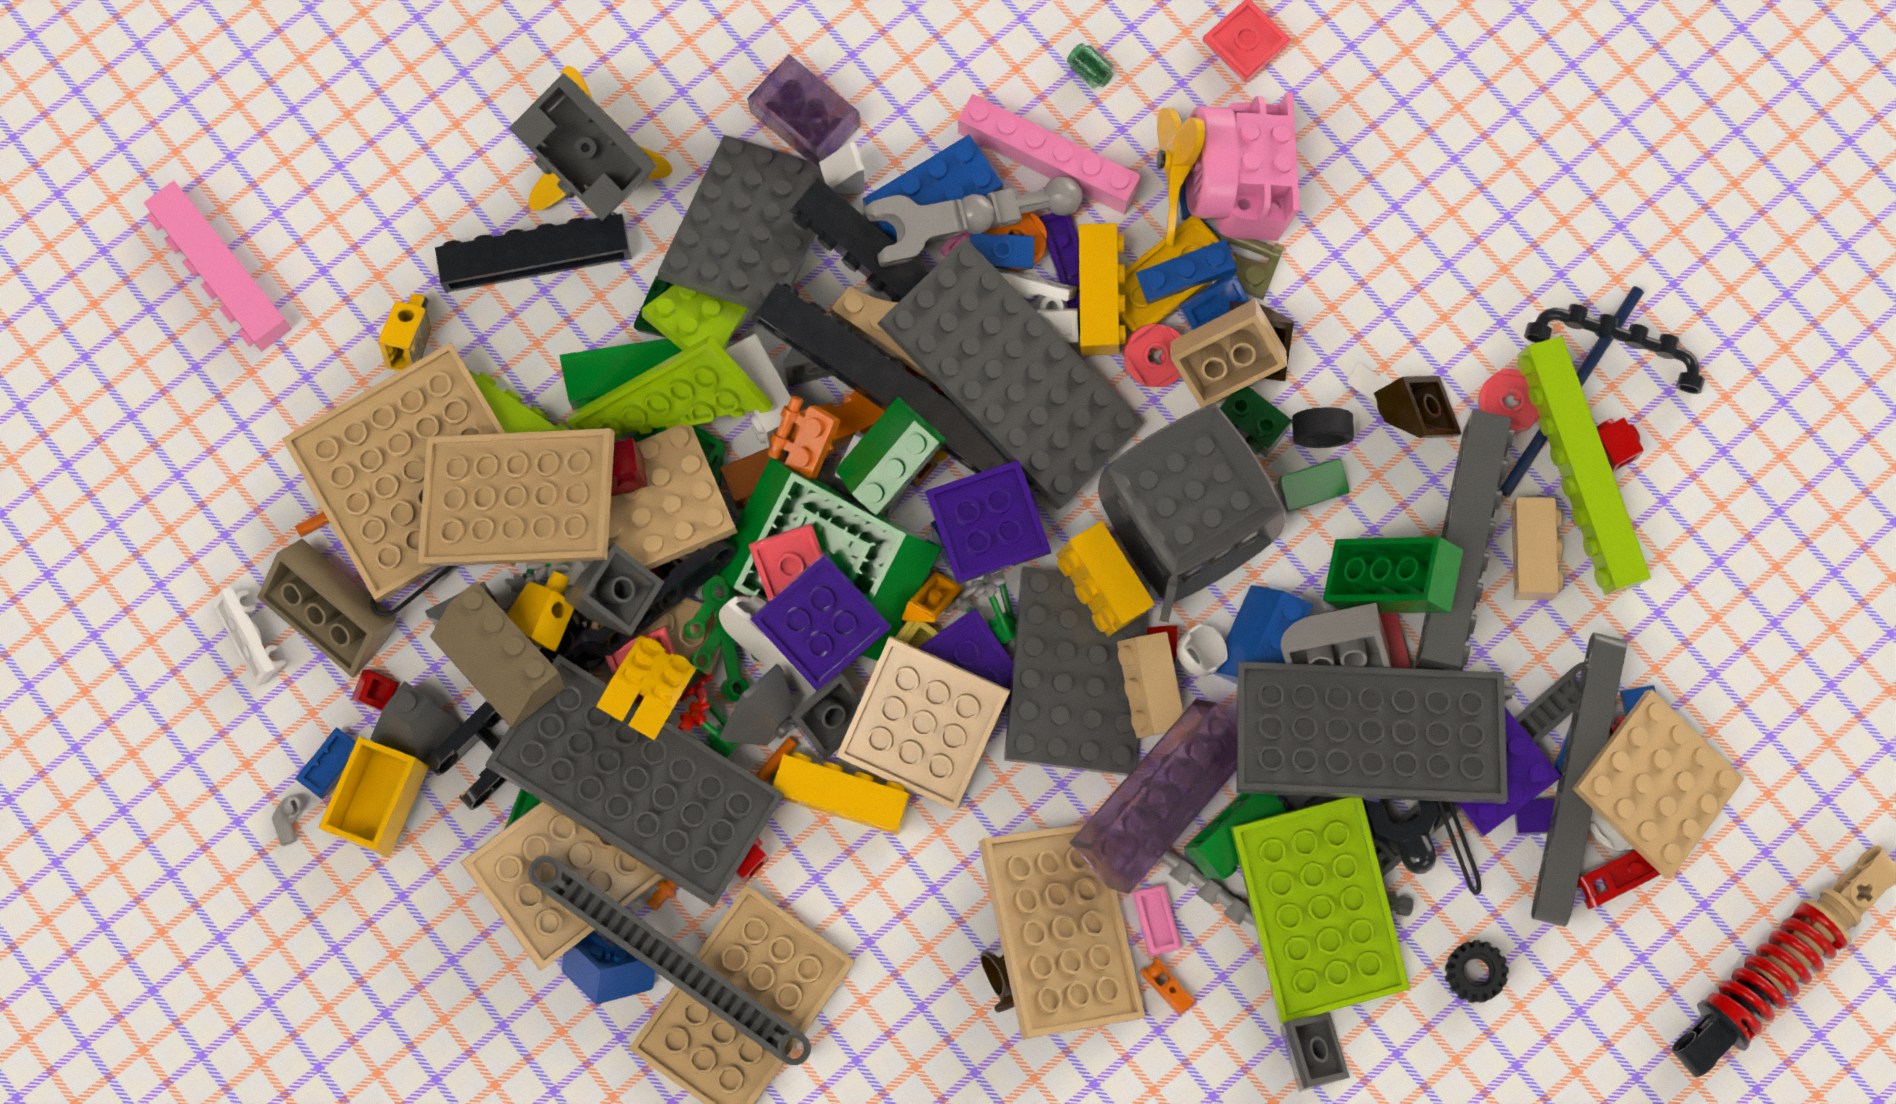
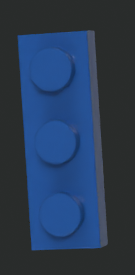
M1226 239L1136 272V277L1148 305L1236 272L1237 266Z

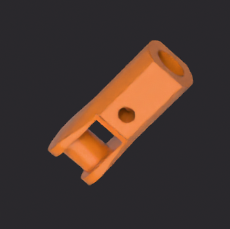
M1154 957L1152 959L1153 963L1146 970L1142 968L1139 972L1172 1009L1181 1016L1196 1000L1162 962ZM1161 973L1169 979L1162 987L1155 981Z

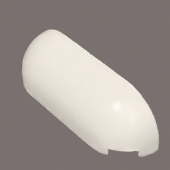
M736 596L723 605L719 612L720 623L736 642L768 669L778 664L783 670L788 685L801 691L816 692L811 684L752 622L751 616L767 602L757 596H752L751 598Z

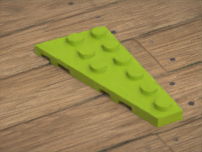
M673 285L642 308V317L681 350L689 348L710 335L725 350L729 345V339L735 330L739 329L751 309Z
M710 335L569 414L566 422L573 430L610 428L615 432L614 439L622 438L623 434L639 431L640 434L651 433L653 428L664 426L670 429L677 425L691 426L713 422L715 417L731 415L732 418L742 417L745 412L758 410L759 413L770 412L773 403Z

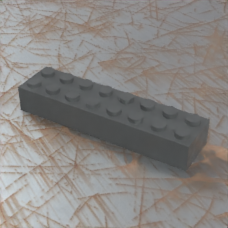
M1473 409L1463 428L1441 538L1463 549L1451 613H1425L1414 669L1462 671L1464 665L1466 666L1468 663L1471 646H1466L1465 644L1469 640L1470 634H1473L1477 615L1472 614V610H1475L1476 603L1480 602L1483 591V584L1478 583V580L1481 579L1483 571L1485 572L1487 569L1490 553L1485 552V548L1487 549L1489 540L1492 541L1496 527V521H1491V518L1494 517L1495 510H1498L1502 497V491L1497 490V487H1500L1501 480L1505 478L1509 460L1503 459V457H1506L1508 448H1511L1515 429H1510L1511 417Z

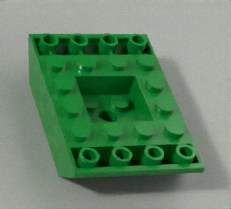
M770 457L735 526L738 533L731 535L728 540L736 548L735 557L729 565L717 574L720 577H724L730 586L749 597L757 596L768 602L748 546L749 543L812 523L822 552L829 556L891 624V628L860 654L878 661L889 636L895 638L904 623L902 616L907 603L923 586L942 547L882 514L875 516L856 500L817 479H809L785 465V462Z

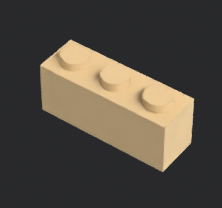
M1516 497L1511 505L1514 600H1553L1558 594V590L1563 589V572L1558 571L1557 559L1562 558V540L1557 539L1556 527L1561 526V509L1556 508V498Z
M1167 632L1118 641V659L1122 665L1125 680L1124 689L1130 704L1131 724L1135 730L1136 739L1187 729Z

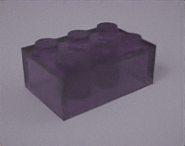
M790 54L747 98L749 111L752 115L805 159L820 167L819 162L839 150L861 126L859 111Z

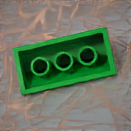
M666 338L561 354L559 356L568 401L573 410L579 409L683 350Z

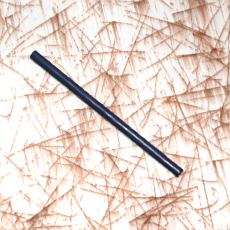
M1632 287L1614 314L1619 319L1617 327L1621 328L1644 294L1643 290L1639 287ZM1599 337L1576 372L1581 387L1613 339ZM1540 428L1499 490L1502 491L1503 496L1508 498L1511 496L1548 440Z

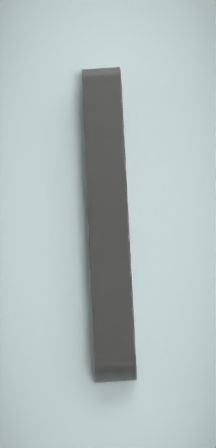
M1593 632L1587 645L1560 772L1562 777L1558 781L1532 904L1531 918L1566 927L1571 916L1593 809L1572 788L1607 743L1627 649V641Z

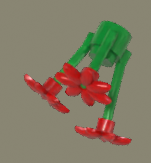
M709 674L700 679L679 698L681 703L693 693L698 702H691L689 712H684L680 715L682 722L679 724L678 729H685L687 732H690L694 724L697 727L702 726L709 732L706 740L710 744L692 735L690 736L727 758L739 743L724 742L719 738L727 720L707 696L708 691L703 686L714 677L713 674ZM709 709L723 727L719 724L716 727L712 726L706 721V716L703 712Z

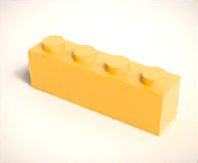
M1117 223L1079 224L1080 347L1082 356L1120 355V344H1126V326L1119 325V314H1125V294H1119V283H1125V265L1118 264V253H1124V234H1118Z
M793 752L792 756L783 754L772 786L784 794L782 800L890 834L899 835L910 801V795L904 792V786L889 781L884 786L873 782L874 777L861 772H855L854 776L843 773L842 767L829 762H824L823 766L811 763L810 757Z

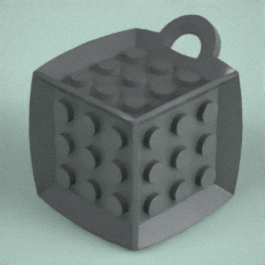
M1215 404L1200 408L1151 434L1106 466L1099 479V499L1112 526L1142 574L1164 600L1159 621L1169 623L1174 602L1209 586L1249 561L1274 542L1284 527L1285 509L1273 484L1244 438Z

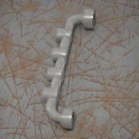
M1139 796L1132 805L1136 812L1131 821V832L1134 840L1145 849L1142 856L1156 866L1164 862L1171 867L1172 871L1169 875L1185 886L1188 881L1200 888L1196 895L1210 905H1213L1215 901L1221 903L1227 908L1223 914L1236 924L1240 925L1244 920L1248 924L1255 926L1251 908L1229 894L1218 884L1206 878L1202 873L1145 832V821L1148 819L1153 822L1161 811Z

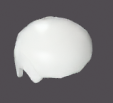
M1195 625L1186 631L1177 643L1176 652L1179 661L1194 676H1208L1216 672L1226 662L1228 657L1227 646L1223 637L1210 625Z

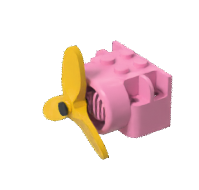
M1287 92L1279 105L1266 104L1263 96H1256L1251 103H1232L1227 108L1197 106L1183 124L1174 108H1162L1160 110L1157 120V135L1160 147L1157 154V168L1165 169L1168 182L1169 210L1166 246L1174 247L1178 202L1184 180L1186 203L1193 217L1216 219L1217 229L1221 234L1229 238L1278 241L1300 211L1293 93Z

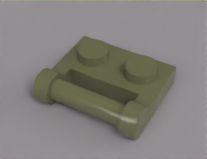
M1221 234L1220 241L1226 239L1227 244L1231 243L1269 258L1267 265L1231 252L1236 258L1235 264L1237 266V271L1233 273L1236 274L1245 293L1263 300L1284 246L1276 243L1272 246L1256 239L1229 238Z

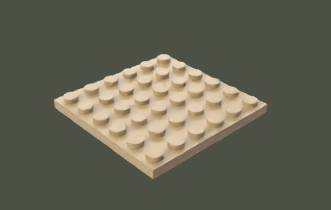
M450 342L285 436L282 440L372 597L378 603L440 567H423L418 564L427 437L500 434L505 432L454 345Z

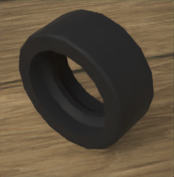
M1332 407L1299 411L1292 416L1293 442L1299 446L1309 448H1330L1348 444L1354 439L1353 413L1349 410Z

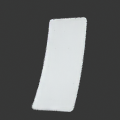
M1360 362L1347 380L1350 386L1375 403L1377 401L1374 392L1390 384V382Z

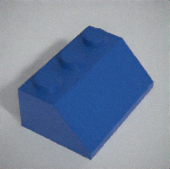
M1251 585L1225 640L1228 653L1227 660L1212 674L1237 684L1238 662L1286 664L1281 650L1282 636L1293 623L1309 616L1313 604L1282 590Z

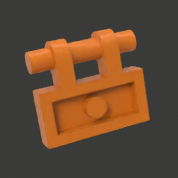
M792 395L788 406L785 405L780 414L782 420L777 432H773L769 440L771 447L768 451V456L780 459L784 449L789 452L785 465L809 479H815L819 474L841 420L816 405L809 406L806 414L801 412L800 409L804 400ZM794 423L800 426L795 440L789 437Z

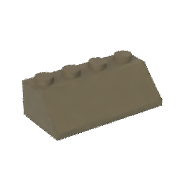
M300 539L277 552L257 596L260 601L352 678L361 671L388 640L398 619L395 615L384 617L375 614L370 607L372 596L304 539ZM375 601V607L382 612L389 611L382 604Z
M477 582L449 603L430 635L434 643L512 730L565 688L558 670Z

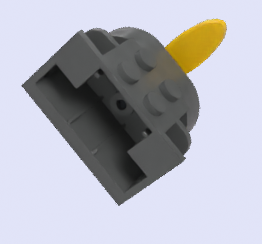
M565 66L561 71L560 77L509 127L537 156L533 162L544 172L529 196V208L534 211L545 210L566 195L570 198L576 195L603 221L646 179H661L669 176L673 170L671 164L664 157L638 146L593 101L584 78L571 66Z

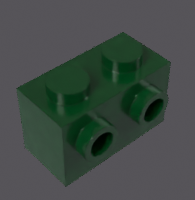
M1249 386L1230 394L1220 406L1221 411L1235 426L1255 455L1260 453L1265 458L1289 431L1292 423L1288 416Z

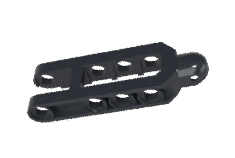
M724 538L709 544L703 550L699 548L680 564L673 559L658 566L660 571L666 576L663 580L664 584L631 636L606 626L601 627L599 630L596 628L588 630L587 622L589 619L574 608L558 648L555 652L545 649L547 656L552 662L558 654L573 662L584 652L589 656L613 655L701 587L707 580L729 565L735 557L736 548Z
M542 647L539 651L552 664L553 662L549 659L545 652V649ZM584 652L572 663L591 674L606 657L589 656ZM487 701L484 702L428 757L426 765L437 776H440L453 767L480 740L493 752L500 740L490 730L502 717ZM486 767L479 774L480 778L463 796L460 795L459 799L470 810H474L482 805L507 779Z
M1382 799L1379 802L1363 800L1376 840L1389 847L1398 849L1402 862L1408 871L1415 874H1424L1435 866L1436 852L1431 836L1440 821V810L1436 801L1418 800L1421 809L1418 818L1397 825L1389 821Z

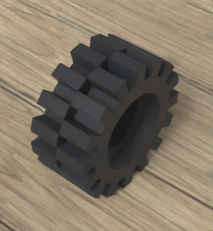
M1480 940L1466 942L1456 948L1447 959L1448 963L1445 965L1447 973L1445 980L1449 982L1451 992H1455L1461 1000H1468V1003H1483L1498 995L1503 990L1504 985H1506L1508 980L1506 976L1509 973V967L1505 965L1507 960L1505 956L1502 957L1500 955V949L1497 947L1493 948L1490 946L1491 943L1486 941L1482 943ZM1479 959L1488 966L1489 977L1485 983L1475 985L1466 979L1464 967L1469 960Z

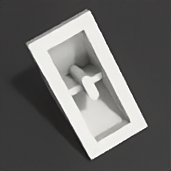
M855 141L849 142L819 162L825 183L835 192L864 193V167Z

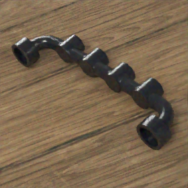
M1570 304L1568 310L1562 308L1546 309L1538 315L1535 322L1527 324L1524 337L1534 343L1550 339L1552 328L1547 325L1549 322L1556 320L1563 322L1566 326L1573 329H1585L1594 332L1600 338L1625 342L1627 346L1634 349H1646L1655 352L1657 356L1665 359L1680 360L1686 365L1687 372L1679 374L1676 387L1681 391L1691 394H1700L1702 392L1705 379L1699 375L1700 366L1698 360L1692 352L1678 347L1679 338L1676 336L1661 334L1659 340L1648 337L1649 329L1639 324H1631L1629 330L1617 327L1619 320L1617 317L1609 314H1600L1599 320L1587 317L1588 309L1578 304Z

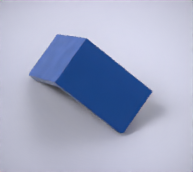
M595 931L591 932L563 954L562 972L596 1005L653 989L655 971L618 945L610 946Z

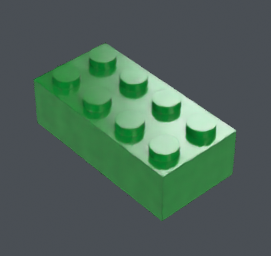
M1441 537L1335 539L1323 601L1339 610L1377 603L1379 613H1451L1463 549Z

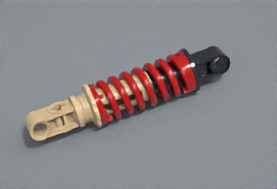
M1874 846L1863 853L1857 863L1831 889L1825 888L1820 893V898L1816 902L1809 898H1804L1795 908L1793 914L1782 921L1781 930L1772 931L1768 937V943L1759 944L1756 948V955H1750L1745 958L1744 968H1735L1731 974L1732 980L1721 982L1719 993H1711L1705 1000H1701L1697 1004L1702 1018L1686 1034L1681 1036L1671 1049L1694 1077H1700L1709 1072L1732 1046L1746 1051L1755 1034L1762 1032L1763 1027L1755 1015L1757 1014L1765 1021L1772 1022L1775 1018V1013L1767 1004L1768 1002L1778 1009H1785L1788 1002L1783 995L1786 993L1789 996L1796 997L1800 993L1796 982L1809 984L1812 981V975L1808 970L1812 969L1816 972H1821L1824 969L1825 965L1820 958L1821 956L1827 959H1834L1837 955V949L1847 948L1852 943L1847 931L1851 927H1856L1861 922V916L1888 888L1896 883V863L1881 846Z

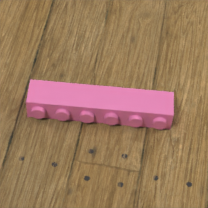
M971 95L958 118V134L964 137L970 135L974 142L1050 179L1058 176L1071 177L1079 183L1083 195L1124 215L1139 190L1141 175L977 95Z
M174 180L144 202L150 211L146 215L148 220L157 231L162 227L168 234L164 240L175 254L181 250L187 257V259L182 261L194 277L197 274L202 276L205 282L201 286L212 300L216 297L221 300L224 305L219 309L228 321L232 323L237 320L242 327L238 333L249 347L255 343L262 352L292 329Z

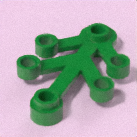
M716 576L704 583L702 587L704 602L693 619L685 623L683 632L687 638L692 640L703 636L705 633L704 623L713 611L715 612L717 624L699 651L691 655L689 662L697 667L695 670L697 672L708 669L711 665L712 654L718 645L721 644L727 679L722 682L720 692L727 702L736 703L749 688V684L740 675L735 640L724 630L719 619L720 609L734 597V588L725 581L724 577ZM716 587H720L723 590L722 598L715 595ZM692 623L696 624L699 628L697 635L690 631ZM751 654L752 658H753L755 661L760 662L757 658H755V657ZM698 655L702 656L705 660L703 667L698 666L696 663ZM734 683L740 684V694H736L733 691Z

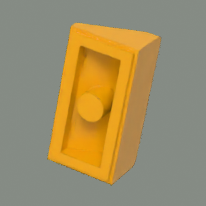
M934 572L907 603L902 620L935 622L959 595L963 587L947 577Z

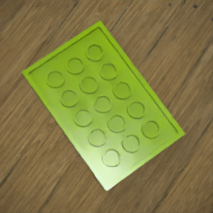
M1342 797L1230 827L1279 1023L1283 1024L1287 1021L1318 1015L1410 990L1362 798Z

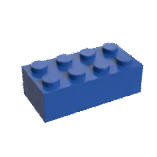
M967 135L862 199L863 209L872 201L895 195L908 197L920 206L957 199L961 200L970 194L986 196L988 193L1003 190V183L972 137ZM887 221L871 222L893 242H897V232L893 225Z

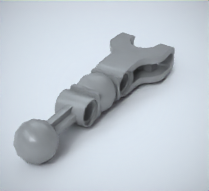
M1058 176L1051 179L1046 184L1044 190L1016 196L1013 188L988 193L986 196L970 194L961 200L957 199L920 206L908 197L895 195L872 201L864 209L868 220L871 222L887 221L893 225L897 232V242L886 246L877 254L879 265L881 267H888L910 262L922 251L925 243L959 236L964 232L981 234L989 228L1009 226L1022 221L1021 214L1048 209L1055 215H1070L1080 207L1082 189L1079 183L1071 177Z

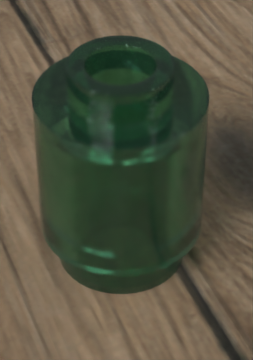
M1080 43L1071 51L1067 58V63L1071 65L1070 69L1092 88L1104 87L1113 77V64L1091 45L1086 46L1084 43Z

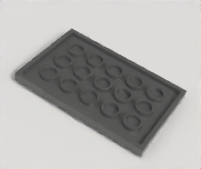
M724 135L658 270V280L757 310L771 287L777 282L781 285L786 283L793 287L816 234L810 228L808 230L801 228L793 220L792 217L794 215L789 210L818 177L824 181L820 164Z
M1023 566L1020 577L1004 761L1134 776L1136 772L1138 739H1136L1135 730L1131 724L1132 714L1124 689L1125 680L1122 665L1118 659L1119 650L1117 642L1147 635L1148 611L1141 618L1107 637L1105 632H1100L1092 620V615L1094 614L1087 603H1081L1074 591L1076 586L1069 576L1066 577L1061 571ZM1141 582L1150 595L1151 583Z

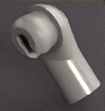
M296 796L284 798L272 816L281 846L290 845L297 841L292 824L298 816L302 805L300 799Z

